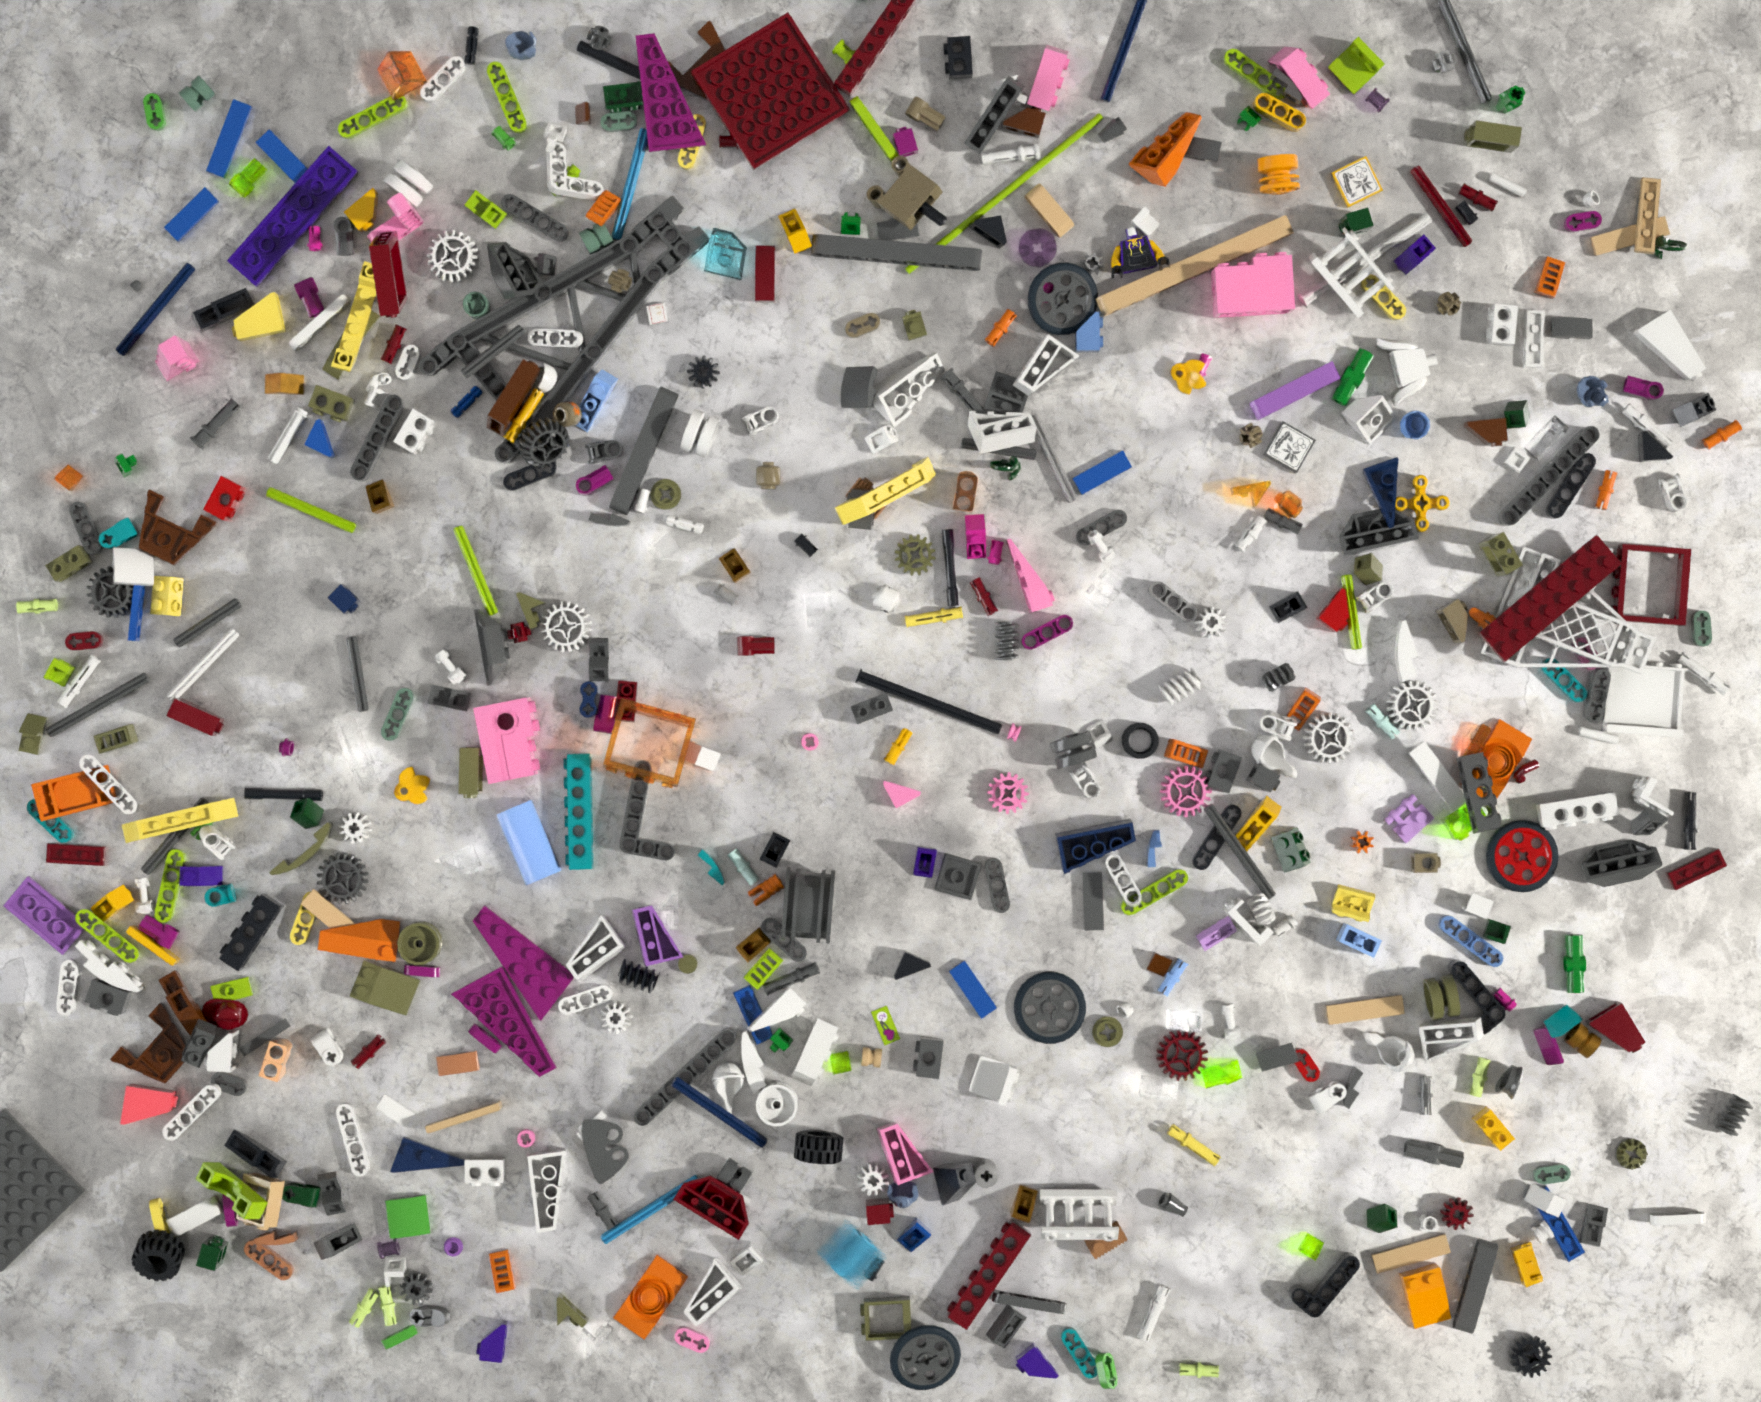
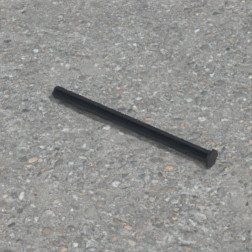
M860 668L855 683L866 684L994 734H999L1002 725L1000 723L871 675Z

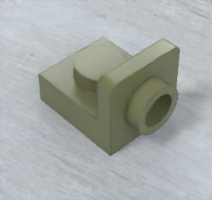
M911 310L906 312L905 316L902 317L908 340L911 341L927 336L921 311Z

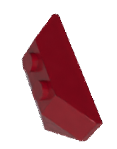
M711 1175L684 1182L673 1199L738 1240L749 1225L743 1195Z

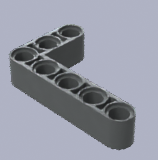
M641 760L635 764L620 838V849L627 854L668 861L676 853L673 844L640 837L652 774L651 764L646 760ZM644 763L647 765L648 772L646 774L639 773L638 766ZM638 782L642 783L645 787L642 793H637L634 789L635 784ZM637 801L640 803L641 809L639 812H634L631 809L632 802ZM630 820H634L637 823L635 831H631L627 827ZM626 839L633 841V849L628 850L624 847ZM644 843L652 845L653 850L651 853L643 851ZM664 846H668L672 850V854L669 857H665L661 853Z

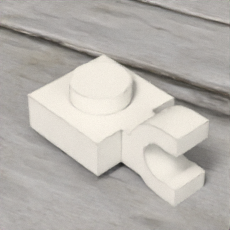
M548 122L544 131V138L548 142L545 151L553 153L556 142H563L567 126Z

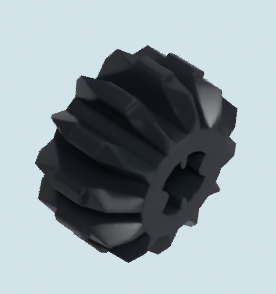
M705 355L702 356V362L699 361L698 357H695L697 364L689 363L694 369L687 370V373L694 374L688 378L689 381L695 380V387L701 382L702 389L705 388L706 382L709 387H712L710 380L718 381L713 375L720 374V371L714 370L718 367V364L711 365L713 358H709L708 362H706ZM703 367L705 370L706 368L708 369L706 372L707 376L705 377L702 374L699 376L700 369Z

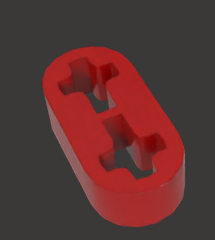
M1297 1048V1053L1305 1054L1303 1059L1306 1063L1303 1064L1299 1060V1062L1294 1063L1306 1081H1316L1320 1076L1319 1068L1305 1049ZM1309 1066L1311 1070L1315 1069L1314 1077L1306 1076L1308 1071L1305 1067Z

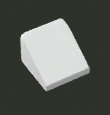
M1103 720L1086 728V731H1090L1092 742L1096 749L1113 740Z

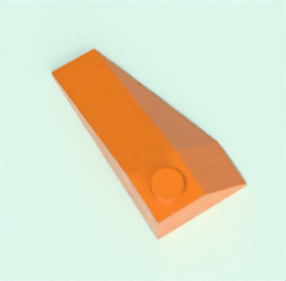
M1189 112L1184 113L1169 126V130L1162 136L1157 135L1154 138V143L1149 147L1144 146L1130 161L1129 166L1150 183L1166 187L1177 173L1202 119L1201 115Z
M376 919L320 930L317 950L395 962L400 921Z

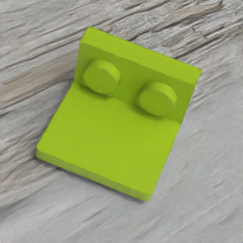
M1358 36L1328 66V69L1354 95L1385 64Z

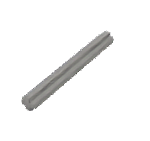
M1032 415L1037 427V440L1067 502L1071 503L1077 499V496L1038 415Z

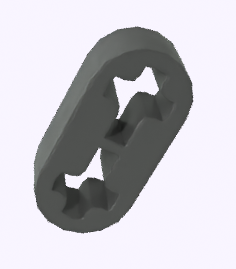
M217 1072L211 1077V1083L218 1085V1081L215 1079L223 1076L222 1080L228 1083H222L219 1086L221 1091L228 1094L240 1096L247 1091V1082L238 1076L226 1072ZM238 1082H240V1086L243 1087V1089H240L237 1092L236 1087L231 1086V1083L237 1084Z

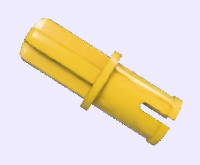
M902 729L896 741L891 743V749L884 760L895 765L902 751H905L904 747L912 735L909 729Z

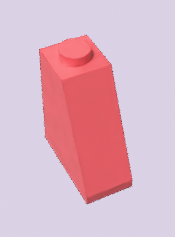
M136 1084L127 1085L120 1124L125 1125L172 1111L173 1108H176L178 1096H175L176 1091Z

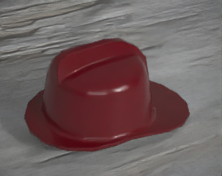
M211 999L206 1001L202 1008L208 1023L224 1030L238 1028L244 1025L248 1018V1010L245 1005L235 1000Z

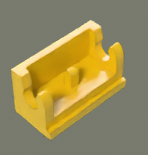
M1531 1242L1511 1247L1510 1249L1522 1285L1527 1288L1542 1282L1543 1277Z

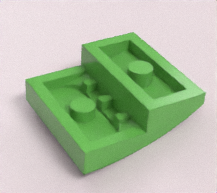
M426 1195L385 1200L390 1239L431 1233Z

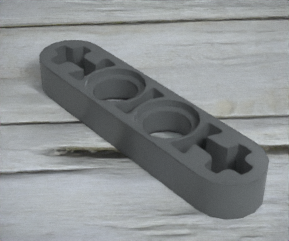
M507 194L502 198L501 205L508 213L557 242H563L568 238L569 231L564 224L513 194ZM514 199L513 202L517 206L522 203L517 214L515 213L517 209L513 206L507 208L506 200ZM530 208L532 210L531 217L523 218L522 210ZM541 218L548 219L549 224L546 228L538 226V221ZM553 223H555L553 227L557 230L563 228L564 236L556 237L557 234L553 230H551V233H548Z
M993 1291L992 1301L999 1304L1057 1314L1066 1313L1067 1303L1004 1291Z

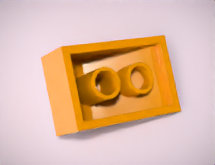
M1436 1263L1399 1273L1414 1329L1451 1319L1441 1269Z

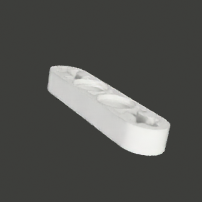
M345 294L339 296L289 342L292 349L296 352L305 346L346 309L351 301Z
M84 755L80 759V768L123 813L132 814L137 810L136 800L95 757ZM84 759H93L92 765L95 768L99 765L101 768L96 770L93 776L89 774L92 772L91 768H84ZM99 772H105L108 777L107 781L104 783L97 782L96 775ZM118 786L121 789V794L118 797H112L109 792L111 787ZM124 793H126L128 797L124 799L127 802L133 801V810L127 809L125 811V804L122 801L118 804L116 801L121 799Z
M216 1083L206 1085L164 1126L162 1131L164 1138L170 1141L177 1139L220 1097V1086ZM209 1090H215L214 1095H211L208 1099L204 1098L210 1092ZM195 1101L202 1102V1110L195 1109ZM181 1114H188L190 1122H182ZM176 1124L180 1126L172 1135L169 1133L170 1129Z
M342 1103L337 1108L336 1115L350 1167L354 1175L364 1176L369 1171L370 1164L356 1112L352 1104ZM343 1107L350 1109L348 1119L353 1118V1121L343 1124V1121L347 1120L345 1114H341ZM353 1125L356 1129L355 1134L348 1135L345 1131L346 1126ZM354 1143L361 1147V1151L358 1154H354L350 1150L351 1145ZM363 1155V1158L359 1159L361 1165H365L363 1172L360 1169H356L358 1160L353 1161V1158Z

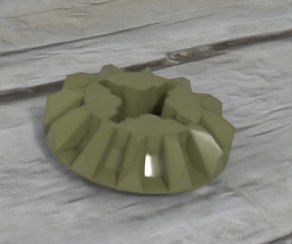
M662 479L653 485L650 492L651 500L660 509H672L678 505L681 499V490L676 482L670 479ZM672 488L669 493L672 500L668 498L663 500L661 498L663 495L659 489L667 491Z
M1104 1016L1094 1024L1092 1035L1100 1046L1113 1047L1122 1039L1123 1028L1117 1019ZM1105 1024H1107L1109 1029L1116 1030L1110 1033V1040H1108L1106 1034H1099V1032L1105 1030Z
M1636 1139L1624 1140L1616 1151L1618 1162L1624 1168L1631 1170L1641 1168L1646 1162L1648 1155L1646 1146ZM1635 1149V1154L1638 1156V1158L1632 1157L1630 1160V1155H1628V1153L1625 1151L1627 1150L1632 1152Z

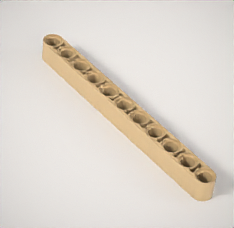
M1287 215L1172 264L1170 268H1163L1162 271H1156L1096 298L1102 316L1105 317L1217 267L1218 264L1231 262L1288 237L1294 231Z

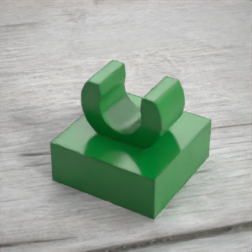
M1248 105L1239 114L1241 117L1237 120V124L1246 121L1247 127L1244 130L1247 131L1251 127H1255L1262 117Z
M848 212L844 213V216L841 218V234L860 235L861 217H859L858 213H855V216H848Z
M120 454L114 460L124 478L131 475V467L137 464L134 455L125 459L124 455Z
M779 1027L770 1038L773 1043L769 1048L774 1053L779 1048L785 1052L793 1042V1039Z

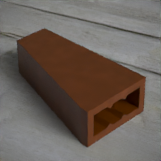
M524 359L521 361L487 415V428L504 437L512 423V419L517 415L539 376L540 368H538L536 363Z

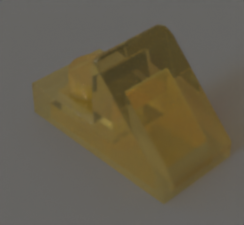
M1264 481L1230 488L1231 496L1236 495L1237 499L1248 497V493H1250L1254 508L1271 485V482Z

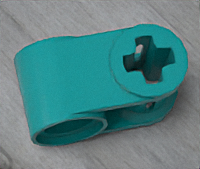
M128 517L102 532L99 536V543L105 548L113 549V547L116 548L139 534ZM107 536L113 537L111 544L106 543L108 540Z

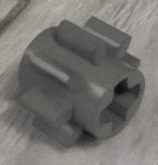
M595 26V29L591 28L588 32L586 39L591 40L590 46L592 48L602 50L610 44L612 36L608 35L609 30L607 28Z

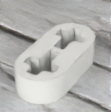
M407 345L402 351L395 370L397 377L401 380H409L414 375L421 357V352L415 345ZM412 349H415L414 352L417 355L416 357L412 356L409 362V355L407 354V351H412ZM406 364H409L407 367L409 374H405L404 377H402L400 369H404L406 367Z

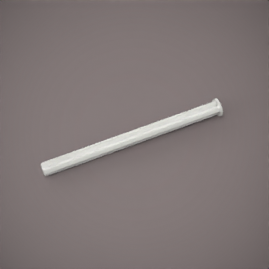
M1426 213L1366 253L1373 261L1429 225L1432 222L1430 216ZM1362 257L1339 276L1338 281L1341 283L1369 263ZM1325 279L1304 294H1299L1298 297L1307 308L1309 303L1332 289V287Z

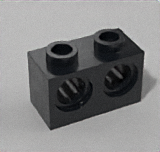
M970 36L947 37V43H943L944 55H948V62H945V74H949V80L972 78ZM959 44L962 47V51L954 52L952 46ZM957 63L962 64L964 67L960 72L955 71L953 68Z

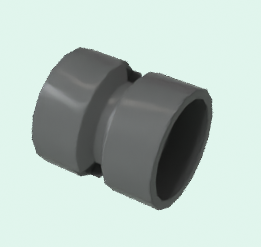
M729 1158L717 1179L724 1184L730 1183V1187L740 1193L750 1178L752 1171L744 1166L739 1167V1163ZM735 1173L739 1176L737 1179L733 1177Z

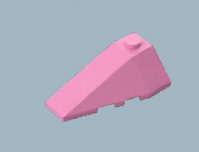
M1011 539L1006 540L1029 612L1032 613L1053 606L1052 602L1055 599L1052 591H1048L1046 585Z

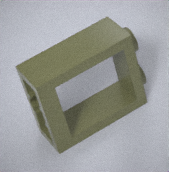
M1476 120L1465 130L1464 140L1467 147L1512 153L1519 147L1522 127Z
M1504 532L1494 534L1478 543L1497 577L1507 575L1523 566Z
M481 747L459 748L458 794H463V798H477L478 794L483 793Z
M910 1296L864 1299V1304H860V1314L865 1317V1323L861 1324V1334L865 1335L866 1341L899 1339L911 1329ZM902 1304L904 1330L870 1332L869 1305Z

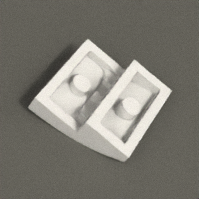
M113 547V584L154 585V561L152 555L140 549Z

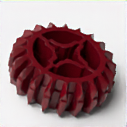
M1177 1029L1176 1036L1170 1031L1171 1038L1168 1039L1164 1035L1163 1038L1167 1042L1165 1044L1163 1042L1158 1043L1163 1047V1049H1156L1157 1053L1162 1054L1157 1056L1156 1060H1163L1158 1066L1159 1068L1165 1067L1162 1071L1164 1074L1170 1071L1169 1078L1171 1079L1175 1074L1177 1081H1180L1181 1075H1183L1184 1081H1187L1188 1074L1194 1079L1195 1075L1193 1072L1196 1071L1197 1074H1201L1198 1067H1206L1201 1063V1061H1208L1207 1057L1202 1056V1054H1207L1208 1050H1201L1206 1044L1205 1042L1199 1043L1202 1039L1200 1036L1194 1039L1195 1032L1193 1031L1189 1036L1187 1029H1184L1183 1035H1181L1180 1029ZM1178 1040H1188L1194 1046L1183 1048ZM1174 1044L1175 1052L1167 1059V1051ZM1179 1049L1184 1053H1187V1055H1185L1186 1057L1184 1058L1185 1061L1180 1057H1177V1055H1179L1178 1053L1180 1052ZM1197 1051L1196 1061L1190 1066L1189 1058ZM1181 1062L1185 1070L1174 1069L1170 1064Z

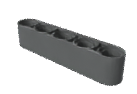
M393 394L386 398L351 467L350 475L353 479L363 482L370 477L405 408L404 400L398 395ZM394 399H398L400 402L399 407L396 409L391 408V402ZM385 416L391 418L388 426H383L382 419ZM380 433L382 435L381 442L374 443V435ZM368 450L373 452L371 460H366L364 456ZM363 467L365 473L362 477L358 478L356 470Z
M1480 1238L1477 1239L1454 1316L1453 1329L1473 1334L1496 1259L1497 1243Z

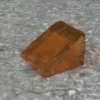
M68 464L56 475L54 480L69 491H73L83 478V475Z

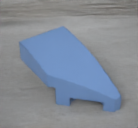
M1159 830L1152 832L1148 843L1146 867L1148 868L1156 867L1155 848L1162 847Z

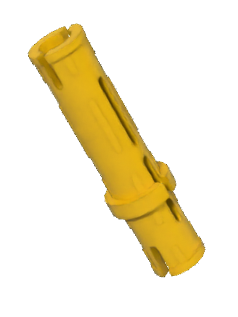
M536 388L533 389L517 417L512 419V425L504 435V438L508 441L510 440L511 443H515L522 429L526 428L525 424L544 396V393L537 391L538 389Z

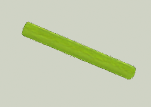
M269 487L266 496L350 533H353L356 529V524L272 487Z
M457 526L453 529V532L486 612L489 616L498 613V610L464 527Z

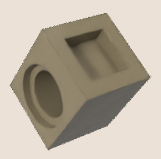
M1411 853V872L1438 873V868L1441 867V859L1438 857V853ZM1428 857L1431 861L1430 866L1424 868L1422 861Z

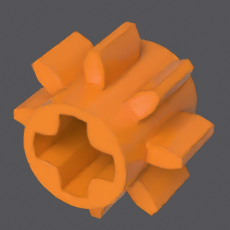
M1356 831L1357 836L1350 837L1353 840V844L1350 847H1356V853H1360L1361 849L1368 853L1367 849L1374 847L1371 844V840L1374 837H1368V831H1364L1363 835ZM1364 838L1366 844L1360 846L1358 840Z

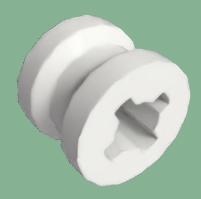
M1545 1220L1538 1227L1534 1226L1531 1228L1541 1245L1548 1238L1552 1239L1555 1237Z

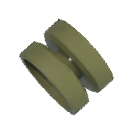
M418 921L405 927L400 933L397 941L398 951L406 962L413 965H424L434 960L440 954L443 946V936L434 924ZM417 940H421L423 942V945L421 947L418 946L419 942H417Z
M1451 974L1443 975L1440 977L1439 983L1434 977L1424 979L1425 1003L1431 1020L1443 1019L1444 1011L1448 1017L1460 1016V1000L1453 976Z

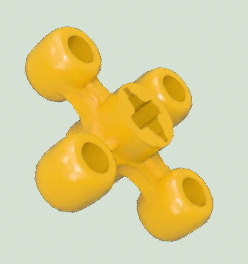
M1417 475L1412 480V486L1415 488L1413 498L1405 499L1399 496L1396 497L1395 509L1399 512L1405 509H1412L1415 512L1417 532H1424L1429 527V521L1426 519L1428 509L1436 508L1442 511L1446 510L1450 504L1448 497L1444 495L1437 496L1436 498H1429L1426 495L1425 489L1428 485V479L1424 475ZM1418 479L1422 480V486L1418 485ZM1420 499L1421 502H1424V506H1421V508L1420 505H1417V501H1420ZM1440 500H1443V501H1444V505H1443V506H1441V505L1439 504V501H1440ZM1398 501H1401V507L1397 506ZM1420 521L1424 524L1423 528L1419 527Z

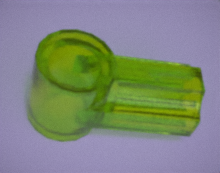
M254 158L242 172L233 176L229 186L241 197L245 198L253 191L254 184L264 175L267 169Z

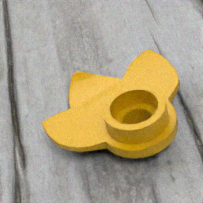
M1190 359L1185 363H1176L1171 368V376L1177 381V387L1181 392L1189 395L1192 388L1200 389L1207 385L1199 373L1205 366V363ZM1177 371H1182L1183 375H1179Z
M413 767L404 769L399 775V784L394 789L395 797L400 801L409 800L413 804L424 803L427 801V796L423 791L428 787L430 778L424 775L415 776ZM402 788L407 789L406 795L401 794L400 790Z

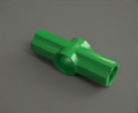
M1515 85L1499 94L1500 98L1496 105L1498 112L1506 114L1521 106L1525 95L1523 87Z
M1358 349L1352 362L1343 372L1340 379L1341 382L1331 398L1340 405L1347 406L1354 391L1362 383L1365 377L1364 373L1374 357L1373 354L1365 349Z
M1565 935L1566 955L1563 958V967L1566 973L1567 993H1584L1586 958L1583 955V935Z

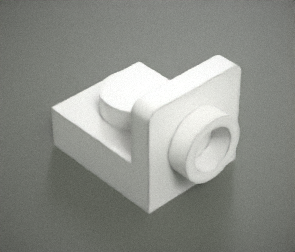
M890 424L864 437L873 454L898 441L897 432Z

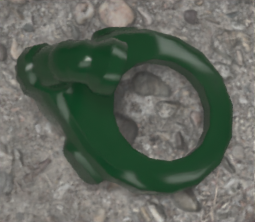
M1661 235L1656 239L1654 254L1659 259H1662L1663 251H1659V248L1667 251L1686 250L1687 244L1682 241L1670 240V238L1664 239V236Z
M1012 456L1008 461L1002 459L1001 461L990 462V467L994 470L1013 471L1008 473V480L1016 478L1021 470V464L1015 456Z

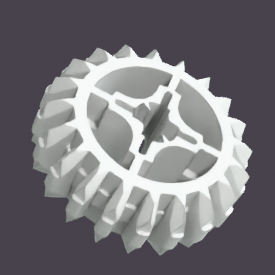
M452 230L451 236H449L448 231H444V238L438 234L437 236L440 240L437 242L435 239H432L435 246H428V249L433 252L426 254L427 257L432 258L427 261V264L433 265L430 268L432 272L437 270L435 274L437 278L442 275V280L446 281L449 276V281L453 283L454 277H456L457 281L461 282V275L467 279V271L471 274L474 273L470 267L478 266L473 262V260H479L477 255H473L478 252V249L472 248L475 242H469L470 237L468 235L463 238V232H459L458 236H456V231ZM459 242L464 246L453 249L448 243ZM443 246L445 255L438 262V253ZM448 249L451 252H453V254H457V256H455V260L457 261V263L451 258L448 259V257H450ZM467 251V262L462 266L460 259ZM453 264L458 270L446 271L441 267Z
M560 601V608L553 604L554 611L552 612L547 608L546 611L550 615H542V618L547 619L546 623L540 622L541 626H546V629L540 630V633H547L542 639H550L547 645L550 647L554 643L553 650L557 651L559 646H561V653L565 652V647L571 653L572 646L579 650L578 643L583 646L586 644L582 639L583 637L586 639L590 638V636L585 635V632H592L591 628H586V625H590L592 622L585 621L589 614L582 615L585 610L583 607L577 611V603L571 608L570 601H567L566 607H564L563 601ZM566 611L575 613L580 621L570 622ZM560 613V623L551 627L552 619ZM565 621L569 625H575L568 629L569 631L567 633L565 630L557 629L560 628ZM581 627L579 636L574 641H571L572 631ZM552 632H561L566 643L557 641Z
M1407 680V686L1404 682H1400L1401 689L1394 686L1393 689L1396 691V694L1389 692L1393 700H1386L1387 703H1392V707H1386V710L1393 711V713L1388 715L1390 718L1396 717L1393 720V724L1400 721L1399 728L1401 729L1406 724V731H1410L1411 726L1414 731H1418V725L1421 729H1424V722L1430 725L1431 721L1428 718L1435 719L1436 716L1432 714V711H1438V708H1433V704L1439 703L1438 700H1432L1436 693L1429 694L1432 687L1425 689V682H1422L1419 686V680H1415L1413 685L1411 680ZM1409 690H1417L1424 697L1415 699ZM1402 694H1404L1403 697L1405 702L1403 706L1399 707L1398 709L1399 698ZM1411 700L1412 702H1419L1414 706V711L1412 708L1405 709L1411 705ZM1427 702L1426 712L1421 717L1420 707ZM1410 712L1416 721H1408L1401 714Z
M1331 712L1327 713V718H1325L1324 713H1321V720L1314 716L1315 724L1312 722L1307 723L1312 728L1311 730L1304 729L1305 732L1309 733V736H1303V739H1309V742L1305 743L1304 747L1311 746L1307 753L1315 752L1312 758L1317 759L1320 756V763H1323L1325 758L1327 764H1331V758H1333L1334 763H1338V756L1342 760L1345 759L1343 752L1348 755L1351 753L1347 747L1354 748V745L1349 743L1350 740H1355V737L1349 736V734L1354 733V729L1348 730L1347 728L1351 726V723L1343 724L1346 718L1342 717L1338 720L1339 714L1337 713L1333 718ZM1326 722L1336 724L1329 731L1319 727ZM1340 728L1344 735L1343 744L1337 738ZM1315 732L1321 737L1318 748L1314 741ZM1324 734H1332L1333 737L1331 738H1333L1334 742L1328 741L1326 743V738ZM1330 745L1339 749L1332 754L1323 753V750Z

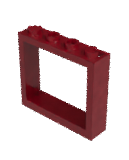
M397 231L377 233L369 245L380 316H386V318L397 317V314H400L408 300Z
M1619 544L1614 555L1622 564L1613 571L1615 586L1612 587L1611 595L1614 598L1611 608L1627 622L1686 626L1691 549ZM1628 551L1678 554L1673 619L1623 615Z

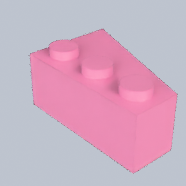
M1046 45L1030 93L1028 105L1047 111L1050 110V107H1055L1058 96L1054 94L1056 88L1061 89L1064 78L1060 76L1062 70H1067L1070 61L1067 58L1069 51Z
M1285 46L1270 58L1268 62L1270 65L1275 64L1295 84L1303 98L1301 100L1302 104L1306 108L1313 109L1330 95L1327 90L1328 85L1316 75L1318 73L1316 68L1305 59L1307 56L1301 48Z
M176 335L158 345V355H156L157 360H155V363L166 381H169L185 370L186 372L196 368V364L200 362L189 343Z
M892 1122L876 1128L895 1184L900 1185L934 1172L897 1123Z

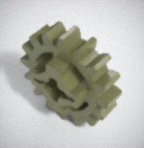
M917 534L916 539H913L912 535H909V540L902 538L903 545L898 543L897 546L900 550H895L894 552L899 555V557L895 558V561H900L898 568L904 567L903 573L909 570L911 576H913L914 572H917L920 576L921 570L927 573L926 567L933 566L930 560L936 559V557L931 556V553L935 552V549H930L932 542L927 544L926 537L920 540L919 534ZM913 542L918 543L916 547L910 548L906 546ZM924 546L928 552V559L923 556L922 550ZM920 547L918 553L920 558H915V560H913L910 563L912 557L910 552H915ZM902 552L907 554L908 561L906 564L903 561ZM920 562L923 564L919 568H911L915 563Z

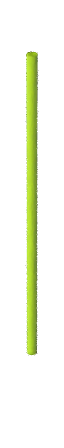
M1098 113L934 245H947L967 229L973 221L982 217L1104 119L1102 115ZM908 265L905 270L910 274L919 266Z

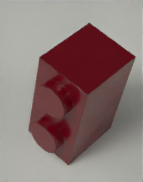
M889 1198L866 1200L867 1225L891 1223L890 1218H894L893 1203H889Z

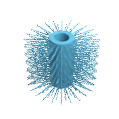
M851 1225L853 1230L850 1226L848 1227L851 1231L849 1236L844 1231L845 1228L841 1226L845 1234L843 1235L840 1232L842 1236L837 1235L840 1238L837 1240L839 1245L835 1242L833 1245L827 1243L825 1245L829 1255L827 1252H825V1256L823 1253L821 1254L827 1263L830 1264V1269H833L843 1279H848L860 1288V1284H855L853 1281L857 1282V1278L861 1281L859 1277L862 1275L865 1278H869L862 1273V1270L865 1267L868 1269L869 1266L872 1268L870 1264L874 1265L873 1260L877 1263L876 1260L879 1252L875 1244L864 1234V1231L862 1233Z

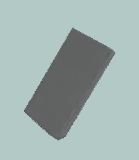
M1646 808L1631 821L1633 835H1651L1667 822L1668 818L1653 809Z
M1294 1043L1256 1052L1262 1072L1299 1062Z
M1006 1305L986 1333V1336L992 1342L1005 1349L1027 1317L1012 1306Z

